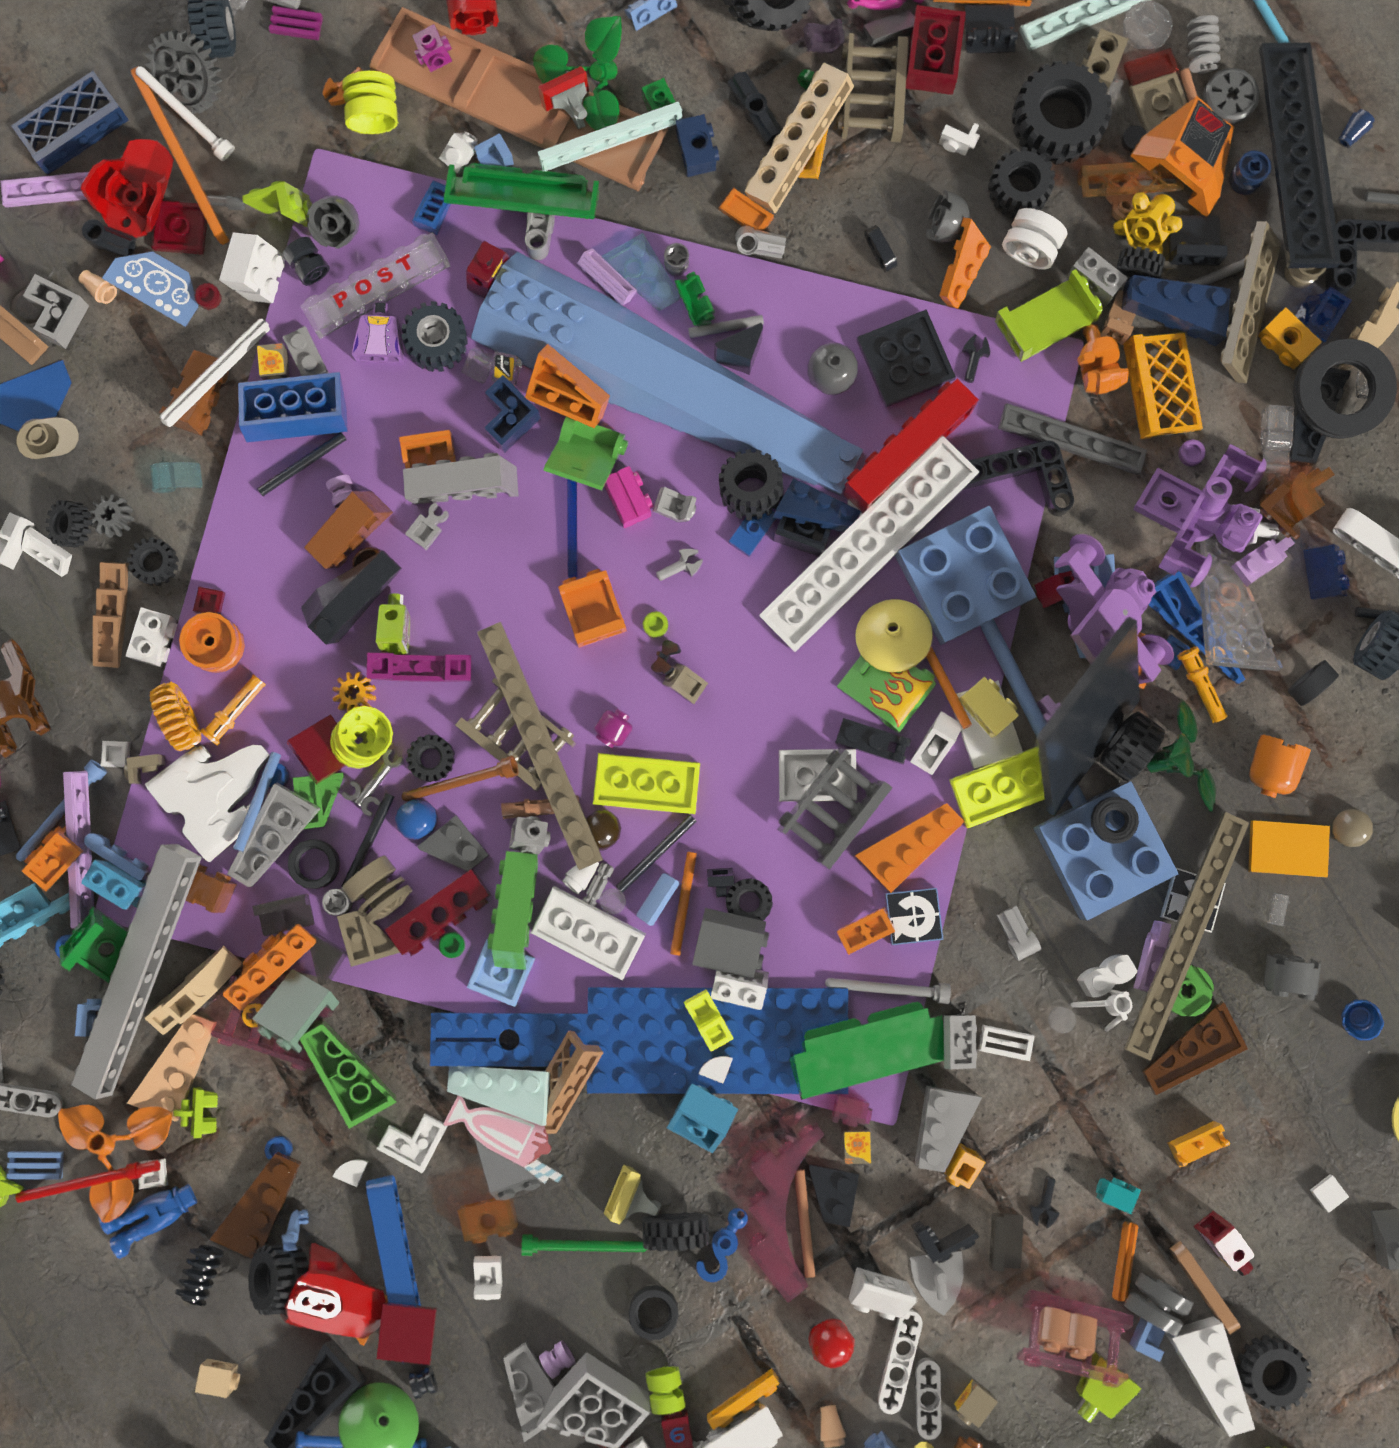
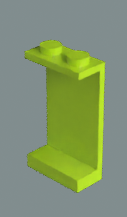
M1075 269L1071 271L1070 277L1066 282L1012 311H1009L1007 307L999 310L995 323L1020 362L1094 323L1099 319L1103 309L1100 299L1097 296H1093L1089 290L1086 278L1083 275L1080 276Z

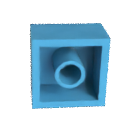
M691 1084L679 1102L667 1129L713 1153L726 1136L738 1108L734 1107L730 1101L710 1094L705 1087Z

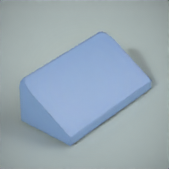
M663 873L639 909L637 917L648 925L653 926L679 886V881Z

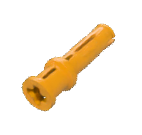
M1198 646L1179 653L1177 658L1182 660L1187 671L1186 677L1193 681L1212 723L1224 720L1228 715L1207 675L1209 669L1207 666H1204L1198 654L1200 650Z
M253 674L222 712L220 710L216 711L214 714L215 718L205 729L202 728L200 732L218 746L220 738L229 728L233 729L234 720L266 684Z

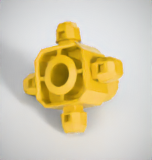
M1144 192L1136 193L1132 198L1133 209L1126 219L1115 223L1114 232L1117 235L1126 236L1128 244L1134 249L1137 247H1141V249L1149 248L1150 251L1155 250L1157 254H1162V243L1170 233L1178 232L1182 228L1181 218L1171 216L1175 210V203L1166 194H1157L1149 202Z

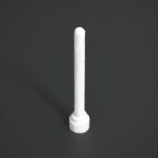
M141 66L136 68L137 76L212 145L214 155L220 161L226 160L232 154L235 147L227 139L223 140L213 134L145 68Z

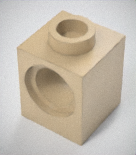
M206 1359L200 1365L195 1392L227 1398L233 1390L237 1389L239 1384L238 1364Z

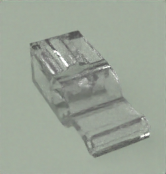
M1268 405L1262 410L1261 450L1263 451V458H1265L1267 463L1265 473L1288 474L1290 471L1289 457L1293 442L1294 406Z

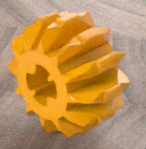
M350 672L346 673L347 681L340 677L337 679L341 687L335 686L332 688L334 692L339 693V695L334 696L332 699L334 702H340L338 705L339 710L343 711L347 708L346 711L349 712L356 707H372L367 702L368 700L375 701L377 697L369 694L376 690L375 685H369L371 679H367V676L362 679V673L356 672L354 679ZM353 688L360 691L356 694V699L349 696L353 693Z

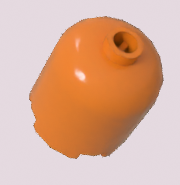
M1261 735L1249 773L1252 783L1262 788L1261 794L1276 798L1277 794L1286 795L1292 793L1299 784L1311 749L1298 744L1284 746L1282 745L1284 741L1282 739Z

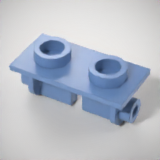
M638 0L632 5H628L625 13L629 19H632L634 28L637 31L677 7L676 0Z

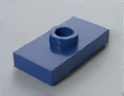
M772 511V514L769 516L763 514V518L758 520L757 516L752 517V520H746L745 518L729 540V544L750 557L777 519L773 517L775 512Z

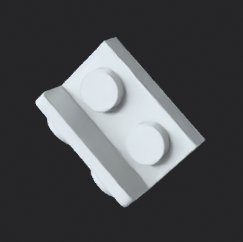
M756 969L754 978L751 979L716 971L711 998L760 1010L762 1009L767 990L769 972Z

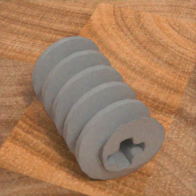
M1215 15L1199 16L1192 19L1187 25L1188 51L1190 52L1188 55L1190 61L1189 70L1192 73L1204 74L1215 71L1218 68L1214 64L1221 59L1220 54H1217L1220 51V45L1216 44L1220 41L1219 36L1216 35L1219 32V27L1216 25L1219 19Z

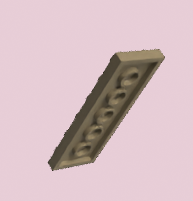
M1257 221L1255 231L1251 233V247L1249 254L1246 255L1244 260L1245 271L1243 278L1239 280L1238 299L1233 304L1232 323L1227 328L1226 347L1221 352L1222 365L1237 383H1247L1281 247V242L1267 221Z

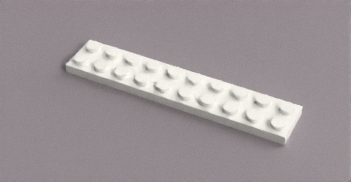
M942 436L759 616L796 652L975 478L979 471Z

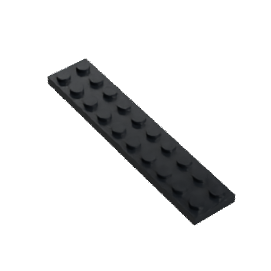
M1311 42L1262 43L1259 52L1287 268H1337L1341 260Z

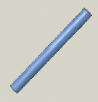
M271 752L233 847L235 850L243 852L280 760L281 755Z

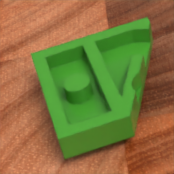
M343 773L332 774L318 784H315L310 776L293 778L294 793L321 808L304 829L325 827L344 778Z

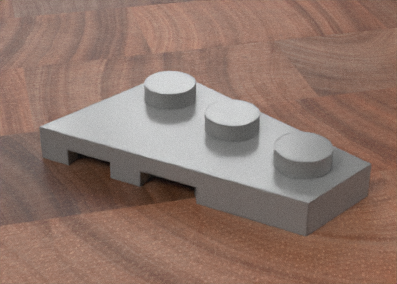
M527 1341L503 1358L524 1442L543 1430L537 1428V1422L555 1387Z

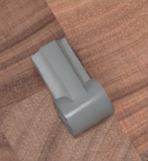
M743 226L737 230L735 240L738 250L745 255L754 253L782 259L786 236L755 230L750 226ZM745 236L754 238L753 242L748 245L742 244L741 240Z
M1017 906L1008 908L996 915L1008 938L1007 944L1017 961L1041 950L1037 937L1031 929H1028Z

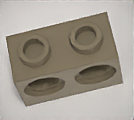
M1100 29L1097 38L1092 36L1086 50L1091 53L1088 59L1083 58L1080 67L1082 64L1089 67L1088 71L1092 74L1094 73L1092 69H1098L1102 73L1098 74L1100 76L1099 82H1105L1109 89L1128 38ZM1101 47H1106L1110 52L1103 51Z

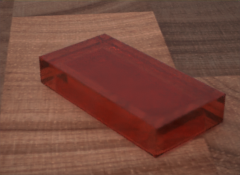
M1171 48L1125 62L1123 65L1130 86L1176 72L1177 74L1179 71Z

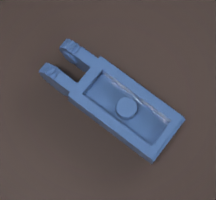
M89 833L83 839L85 845L90 850L137 880L146 881L151 873L147 869L149 867L147 863L138 858L132 860L125 856L127 854L125 849L115 844L111 847L110 840L103 835Z

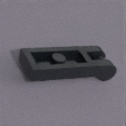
M843 718L835 743L898 764H904L906 759L904 754L906 748L910 747L911 739ZM889 742L897 744L894 753L887 751Z

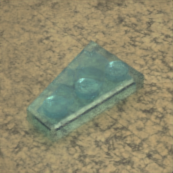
M643 233L601 256L637 290L638 294L658 311L680 300L677 289Z

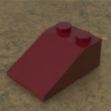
M916 6L906 70V89L953 95L958 79L966 12Z

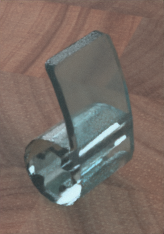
M167 462L150 465L151 484L154 493H170L175 491L176 488H202L199 463Z

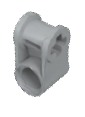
M528 212L525 244L529 257L534 260H542L549 253L555 215ZM535 242L543 243V245L538 248L531 246Z

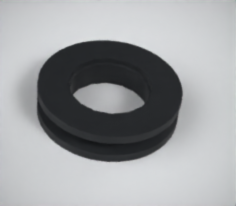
M1357 339L1336 340L1312 352L1300 365L1293 384L1294 404L1305 424L1323 436L1338 439L1354 437L1378 426L1390 413L1397 394L1396 374L1389 359L1374 345ZM1334 365H1352L1359 369L1367 380L1369 389L1367 401L1360 410L1353 414L1336 413L1328 408L1322 399L1320 389L1322 378L1326 371Z

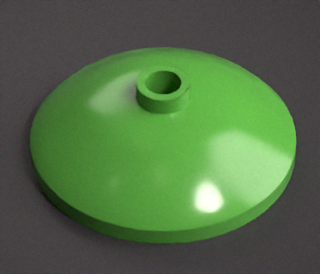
M372 1383L354 1392L344 1404L338 1422L339 1438L343 1448H412L419 1429L418 1413L411 1398L399 1387L388 1383ZM380 1417H384L387 1420L385 1427L379 1424Z

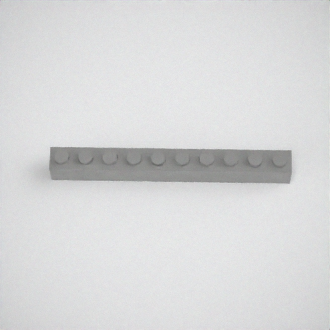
M178 844L161 845L156 853L153 868L147 877L142 897L138 901L137 911L128 928L125 943L119 952V959L115 970L110 976V983L106 994L102 998L99 1013L93 1022V1029L84 1046V1053L80 1064L75 1070L72 1086L93 1099L113 1095L202 858Z

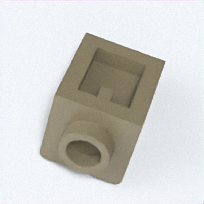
M676 663L672 666L674 671L665 675L666 679L663 685L674 690L688 702L695 704L708 685V682L688 667Z
M154 754L126 758L127 764L124 765L125 778L129 780V784H141L140 769L142 773L158 771V767L166 766L165 756Z

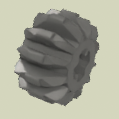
M111 494L109 499L104 495L101 496L100 504L96 501L93 502L96 510L88 511L94 517L92 519V526L96 527V532L100 535L105 533V536L108 538H112L114 533L118 537L122 536L123 528L127 531L130 530L127 522L135 521L134 517L129 515L134 511L133 508L126 506L127 500L124 498L118 499V496L115 494Z

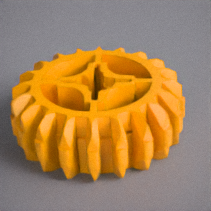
M172 681L150 691L151 707L157 723L170 745L174 749L182 751L198 744L201 741L200 726L190 702L187 700L182 689Z

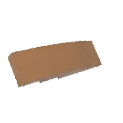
M100 562V588L96 589V615H93V666L120 667L127 609L128 563Z

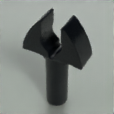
M976 335L972 336L962 349V352H968L970 356L964 378L967 383L974 382L979 359L981 357L989 358L990 346L986 337H984L982 348L978 352L975 351L976 348L974 347Z
M1050 1176L1045 1177L1040 1204L1036 1207L1029 1205L1031 1218L1036 1226H1038L1040 1214L1045 1210L1047 1214L1046 1228H1049L1060 1214L1051 1207L1056 1180Z

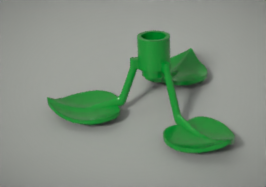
M621 16L596 18L587 25L585 30L586 46L594 52L593 58L598 60L591 66H582L585 71L590 72V76L595 81L600 82L593 90L594 96H588L583 101V107L587 111L585 120L595 131L617 124L619 119V103L617 98L610 91H600L603 86H607V81L613 80L617 75V66L612 60L617 56L622 34ZM555 44L541 47L533 58L534 68L543 84L566 74V71H572L580 67L566 66L568 53L564 48Z

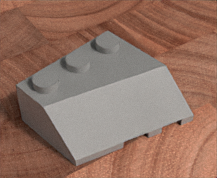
M586 1352L554 1387L537 1422V1428L546 1430L549 1427L560 1430L562 1435L570 1436V1434L585 1437L586 1441L618 1448L650 1414L649 1392Z

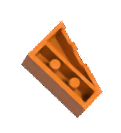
M547 344L538 353L525 397L529 401L595 428L604 416L610 395Z

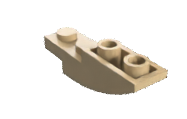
M1396 282L1391 288L1384 289L1378 300L1381 302L1379 309H1375L1369 320L1360 327L1356 326L1351 332L1349 339L1362 340L1378 348L1391 335L1399 323V309L1396 308L1399 302V282ZM1340 364L1338 369L1349 370L1354 366Z
M223 945L188 974L182 984L149 1010L144 1019L164 1035L177 1023L181 1025L234 974L242 962Z

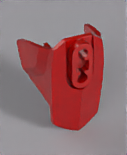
M148 139L131 140L122 158L103 159L91 168L81 185V191L91 206L101 214L108 227L135 238L146 236L147 233L152 231L159 216L174 158L158 141ZM130 218V226L124 227V221Z
M311 1243L309 1248V1271L297 1279L285 1306L287 1314H280L284 1322L297 1327H307L336 1335L362 1339L371 1335L381 1324L382 1307L386 1303L384 1292L366 1285L348 1264L343 1261L338 1253L316 1243ZM308 1296L305 1301L301 1302L303 1297Z

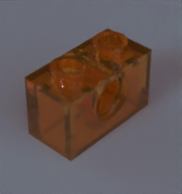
M491 1198L460 1206L457 1210L464 1241L472 1240V1244L488 1240L487 1236L498 1234V1237L513 1234V1229H516L518 1226L513 1198L504 1201ZM484 1214L493 1215L496 1220L495 1225H485L482 1221V1216Z

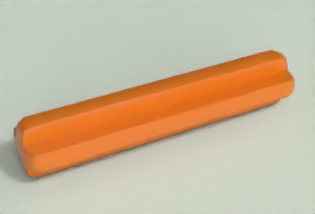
M1128 1221L1124 1222L1122 1226L1112 1297L1115 1300L1123 1302L1128 1297L1138 1233V1225Z

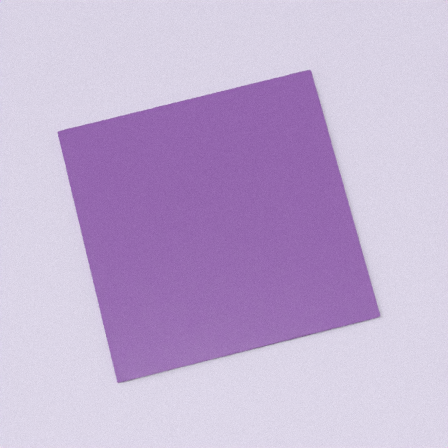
M316 149L312 157L303 192L309 195L312 204L325 196L338 195L347 199L358 212L359 229L350 243L341 248L334 249L335 247L320 245L312 237L308 227L294 221L287 246L301 237H310L318 249V254L323 256L330 270L317 283L305 286L295 274V269L291 268L285 260L281 277L277 279L279 282L278 290L273 303H270L265 320L269 324L270 329L260 339L258 345L282 343L288 351L290 377L302 376L283 336L306 326L328 372H340L348 427V432L342 433L347 440L265 496H262L257 489L258 487L338 433L247 443L239 427L238 413L160 685L172 681L182 689L187 700L190 702L201 730L202 728L205 729L215 718L214 714L216 711L220 710L222 712L254 674L266 685L234 720L233 729L229 728L220 738L218 746L201 733V741L194 745V747L203 745L212 757L208 760L209 763L226 758L245 747L261 745L269 754L275 752L281 755L278 763L284 765L289 772V780L284 787L294 792L293 778L310 775L288 746L287 740L330 714L338 723L347 713V708L341 711L338 709L340 702L333 701L332 698L339 695V693L334 692L332 688L335 686L341 687V684L337 681L339 677L347 681V672L352 674L353 679L356 672L362 673V679L367 676V653H381L376 643L379 605L388 604L389 594L397 593L403 595V605L406 606L410 615L409 655H471V681L405 682L371 679L369 685L376 686V690L369 694L377 698L375 701L368 700L367 703L372 708H376L384 713L391 723L393 736L392 743L388 749L394 752L390 755V762H396L399 757L403 758L404 761L400 767L390 770L370 796L382 801L385 793H388L395 798L361 869L379 857L386 855L396 868L392 876L389 877V880L393 881L403 877L405 881L397 890L406 885H409L413 890L400 907L385 918L378 919L374 923L391 940L385 931L387 927L468 872L423 852L417 847L455 815L460 818L489 854L486 859L472 870H475L491 896L487 898L489 903L478 911H475L473 908L465 913L467 918L456 926L451 923L444 928L446 933L456 932L465 939L466 947L459 957L447 958L442 955L439 950V941L441 939L439 937L435 941H432L430 938L422 943L424 948L413 956L409 953L407 955L397 953L353 967L350 966L337 916L340 915H332L326 912L322 900L328 891L342 888L341 885L379 808L377 804L370 802L367 808L373 815L368 816L363 813L361 806L354 801L346 800L342 793L346 792L350 796L355 794L356 789L350 784L351 781L357 782L363 789L384 763L383 754L369 767L357 769L345 766L336 772L343 773L344 778L325 827L303 829L252 887H247L236 879L231 878L230 881L236 883L237 886L225 913H211L205 910L206 907L185 901L171 939L216 951L224 945L233 955L246 958L252 952L256 954L261 950L262 943L270 935L275 937L280 931L286 935L296 924H300L316 939V943L288 968L290 970L293 969L297 972L455 1013H588V987L713 988L716 970L692 965L705 908L728 913L726 897H716V887H708L707 869L733 868L734 884L742 879L751 878L759 880L769 888L772 894L773 906L770 914L764 920L766 921L765 932H769L766 948L761 947L760 954L764 955L761 971L769 972L767 988H827L825 981L828 978L929 987L940 940L891 945L890 935L848 955L836 932L839 928L882 907H885L887 911L885 894L889 893L888 890L854 855L946 803L962 818L949 779L976 770L972 767L961 732L933 775L910 762L941 711L956 720L954 711L926 657L915 667L919 670L925 668L935 676L936 686L900 733L890 729L876 714L837 688V685L861 656L856 644V628L861 616L871 606L885 600L900 599L911 602L921 608L895 556L794 652L759 615L818 557L774 542L775 533L781 520L779 518L772 524L750 557L729 544V540L746 518V516H742L741 519L736 517L735 512L731 514L727 510V506L723 505L720 495L719 473H721V467L723 464L727 465L726 460L730 456L735 458V452L719 448L718 445L708 441L704 442L693 435L683 431L679 432L668 425L649 420L648 417L638 413L634 414L623 407L608 403L604 416L597 425L625 434V440L628 441L625 454L619 455L610 474L616 473L630 466L632 472L637 471L643 482V485L639 487L643 495L648 493L653 506L661 487H666L684 496H694L697 498L695 502L696 511L689 521L676 522L653 512V508H651V517L637 522L628 528L623 527L605 487L599 490L543 471L547 460L559 441L566 416L530 401L538 409L541 419L504 453L487 436L484 429L499 414L488 402L485 391L499 379L494 377L495 357L501 354L471 340L478 312L484 298L467 289L466 270L483 241L503 250L510 258L516 252L529 257L525 244L528 212L451 204L438 235L414 227L412 220L432 181L434 180L446 185V180ZM436 189L435 194L444 197L445 192ZM432 198L431 200L432 202L437 203L439 205H442L443 203L442 201H439L434 198ZM430 206L428 207V210L433 211L435 213L439 211ZM425 214L424 218L429 219L431 221L434 220L433 217ZM555 215L549 253L544 259L535 260L615 301V298L605 292L604 288L595 282L587 272L583 271L578 264L582 254L593 248L637 290L631 301L622 306L715 361L714 351L716 342L747 328L690 338L688 328L698 326H694L689 318L688 311L674 282L675 280L687 279L686 275L691 272H695L696 275L700 276L705 288V292L700 295V298L708 295L715 310V318L711 320L712 324L762 315L764 321L762 342L750 375L726 366L723 367L830 430L841 439L864 449L854 470L856 468L861 470L866 464L865 460L874 451L879 453L884 446L885 440L893 433L897 436L902 429L903 423L911 416L916 418L921 406L928 399L934 401L938 395V390L943 386L941 385L885 408L856 341L858 336L927 309L955 373V380L958 378L979 399L972 414L946 438L968 461L1039 443L998 429L1006 403L1065 422L1079 366L1077 358L1083 348L1082 340L1066 337L1020 362L995 323L996 318L597 218L592 220ZM535 242L531 246L538 248L542 246L543 243ZM673 243L685 245L689 252V267L684 274L678 276L668 273L664 265L665 249ZM407 254L410 256L406 259L411 267L409 270H406L402 262L396 263L398 259ZM387 267L389 270L382 271L381 273L392 272L393 278L383 283L380 280L383 278L388 279L389 276L379 277L377 272ZM363 279L369 280L372 285L371 290L364 295L358 294L355 290L356 283ZM365 283L360 284L362 291L367 290ZM341 291H345L347 298L341 301L344 306L339 308L333 296ZM431 301H436L438 306H441V303H445L448 309L453 307L457 315L460 314L465 325L468 339L465 355L461 354L462 360L459 363L453 362V368L449 369L448 366H445L442 372H439L438 368H434V371L430 372L426 366L421 369L418 367L417 362L413 363L409 354H407L403 340L404 364L356 362L352 355L360 317L362 315H373L374 303H386L389 305L388 316L397 317L400 323L401 337L403 334L402 324H406V315L412 316L411 310L414 307L420 309V304L424 302L426 306H430ZM976 335L974 347L976 348L975 351L978 352L982 348L984 337H986L990 346L989 358L981 357L979 359L974 382L967 383L964 378L970 356L968 352H962V349L966 342ZM829 342L841 343L847 346L854 353L858 363V373L854 383L846 392L838 395L822 393L821 390L811 384L808 377V362L813 352L821 345ZM257 351L248 382L263 380L259 376ZM514 361L513 380L510 382L525 396L533 370ZM450 430L453 436L456 461H460L461 457L466 456L478 459L484 458V454L497 453L517 467L519 496L509 497L507 492L497 493V498L487 499L486 497L472 495L471 500L463 501L454 500L450 496L448 497V502H436L439 507L435 511V515L441 516L446 510L449 513V517L445 522L438 523L437 526L442 532L427 551L405 535L420 514L425 518L428 517L429 507L433 503L414 504L405 499L403 477L405 463L402 460L399 437ZM1048 450L1041 451L1045 459H1052V454ZM1017 457V461L1020 465H1028V461L1025 457ZM998 462L992 463L995 471H1004L1002 464ZM1037 472L960 491L903 548L990 505L1019 564L1028 578L1045 507V500ZM782 473L784 496L794 477ZM1048 474V479L1051 482L1052 474ZM340 475H349L353 491H373L393 513L358 548L347 556V561L341 567L325 569L304 547L337 510L333 506V496L328 491L326 482ZM748 478L743 480L738 487L744 491L753 492L762 488L765 483L756 478ZM794 478L806 485H809L833 498H836L848 504V499L843 495L845 488L839 496L819 485L814 486L812 484ZM831 530L824 551L844 532ZM371 546L385 551L402 569L344 637L337 643L326 645L308 628L301 609L302 605L317 588L352 569L353 558L359 550ZM679 550H698V554L690 556L686 562L695 564L703 559V563L695 575L691 577L689 571L683 570L662 581L657 578V571L680 560ZM600 569L602 572L606 570L627 632L579 648L558 586L562 585V581L568 578L576 577L578 580L587 577L586 573L589 571ZM198 587L226 593L221 615L237 625L244 637L245 648L242 658L236 666L226 672L212 673L204 671L187 661L180 650L179 638L183 626L190 618L200 614L193 611ZM1021 606L994 619L1009 650ZM650 612H661L668 620V630L662 637L652 638L643 629V620ZM498 622L503 624L541 715L559 730L563 726L574 735L572 740L576 745L572 748L565 743L558 751V755L575 794L579 796V804L585 818L595 811L607 810L618 817L622 827L618 841L607 850L600 851L603 860L598 862L599 866L596 868L597 870L585 891L581 890L579 894H576L563 883V879L566 877L565 873L572 869L576 863L555 814L533 816L540 818L543 822H548L547 831L550 832V841L548 847H544L540 854H537L538 871L535 896L531 899V902H533L532 921L528 922L529 946L524 948L525 954L535 958V961L516 1007L467 988V985L486 939L489 937V933L494 934L495 924H491L493 908L498 909L499 900L495 899L497 884L502 883V875H499L500 860H505L506 851L521 853V851L509 849L512 824L516 818L503 820L501 803L524 801L526 798L530 800L548 799L543 786L536 791L518 776L508 779L496 776L418 798L419 800L428 801L435 808L438 817L434 831L420 839L414 840L404 837L397 830L395 823L398 809L406 803L401 798L403 792L437 783L435 781L427 782L415 777L408 768L409 765L406 762L408 753L406 752L412 746L410 744L418 740V737H424L428 734L436 735L451 745L455 754V764L452 765L453 769L451 772L449 771L448 776L441 778L440 781L497 766V763L500 762L455 726L461 717L466 721L470 718L473 719L498 689L492 683L493 678H496L477 634L478 631ZM891 626L888 630L894 632L898 628ZM980 626L941 646L932 630L931 646L956 694L969 690L983 677L987 680L992 679L994 682L999 681L1001 687L1004 672ZM665 640L677 643L681 649L680 653L670 655L667 662L671 666H674L676 663L684 665L708 682V685L695 704L688 702L674 690L664 686L665 674L659 675L651 669V665L658 658L656 653L662 651V643ZM353 688V693L349 696L356 699V694L360 691ZM505 697L481 724L482 728L479 732L484 736L493 735L511 713ZM619 709L630 716L628 722L632 725L633 729L623 745H614L611 748L596 738L597 733L594 727L606 710H611L615 713ZM154 711L151 714L140 756L164 755L166 766H160L158 771L142 773L140 769L142 783L137 785L131 784L114 842L115 845L127 851L125 856L132 860L138 858L147 863L149 871L153 868L156 853L161 845L178 844L201 856L183 834L184 816L182 814L175 815L166 812L145 786V783L194 748L182 751L174 749L161 731L154 716ZM843 718L911 739L910 747L906 748L904 754L906 756L904 764H898L856 750V770L872 783H877L878 780L887 782L893 788L830 870L817 862V859L820 857L818 851L792 830H789L786 835L777 830L780 826L778 821L786 811L791 812L798 803L779 802V750L852 749L835 743ZM516 723L500 741L502 744L499 748L506 754L509 750L513 751L522 740ZM547 728L552 741H554L557 735ZM358 737L355 742L359 744L363 739ZM889 742L887 751L894 753L897 744ZM430 748L422 753L421 762L423 766L434 768L439 764L440 754L436 749ZM526 750L520 757L522 760L519 764L527 770L529 766L533 767L534 765ZM598 753L700 763L695 814L593 805ZM267 762L260 769L252 790L235 805L231 813L243 805L247 807L251 804ZM857 784V801L854 802L861 803L867 795L865 790ZM270 787L267 790L262 806L272 789ZM813 801L840 823H846L851 816L849 814L850 811L838 801ZM807 809L797 819L799 824L824 844H830L834 839V831ZM691 815L697 822L622 893L616 885L687 816ZM964 823L891 892L937 888L942 930L967 831ZM310 839L321 840L332 845L340 859V869L335 880L328 886L319 889L304 888L298 885L291 878L287 867L288 857L293 848L300 842ZM236 840L211 862L206 861L203 857L201 858L200 863L208 867L207 872L214 875L217 871L224 874L228 873L239 852L233 849ZM319 849L307 850L299 860L300 872L308 879L316 880L323 877L329 869L327 855ZM687 852L697 853L681 954L680 956L672 955L670 951ZM601 863L611 865L614 870L611 876L607 878L608 882L600 898L596 900L597 904L595 907L646 933L623 980L530 933L554 886L583 900L588 895L586 892L594 876L599 873L598 869ZM666 873L679 881V886L654 925L650 926L638 918L637 913L661 875ZM726 886L727 893L732 886ZM459 892L455 897L456 904L459 907L465 906L468 902V896L464 892ZM745 892L739 898V905L745 912H753L759 906V898L753 892ZM99 895L96 909L121 926L128 928L137 911V908L133 905H130L128 909H122ZM362 898L353 902L352 908L348 913L358 911L366 900ZM438 907L435 909L434 918L436 921L442 922L446 918L444 908ZM372 908L366 911L367 915L372 911ZM416 922L412 927L413 934L417 937L424 934V925L421 922ZM848 990V1020L855 1018L860 1021L861 1025L868 1024L867 1018L872 1013L913 1002L921 1003L924 1008L926 997ZM908 1071L849 1087V1094H821L801 1100L799 1094L771 1095L887 1125H894L897 1121Z

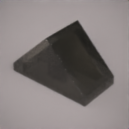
M317 933L311 934L316 939V943L310 948L318 984L321 986L327 985L331 982L346 957L347 951Z

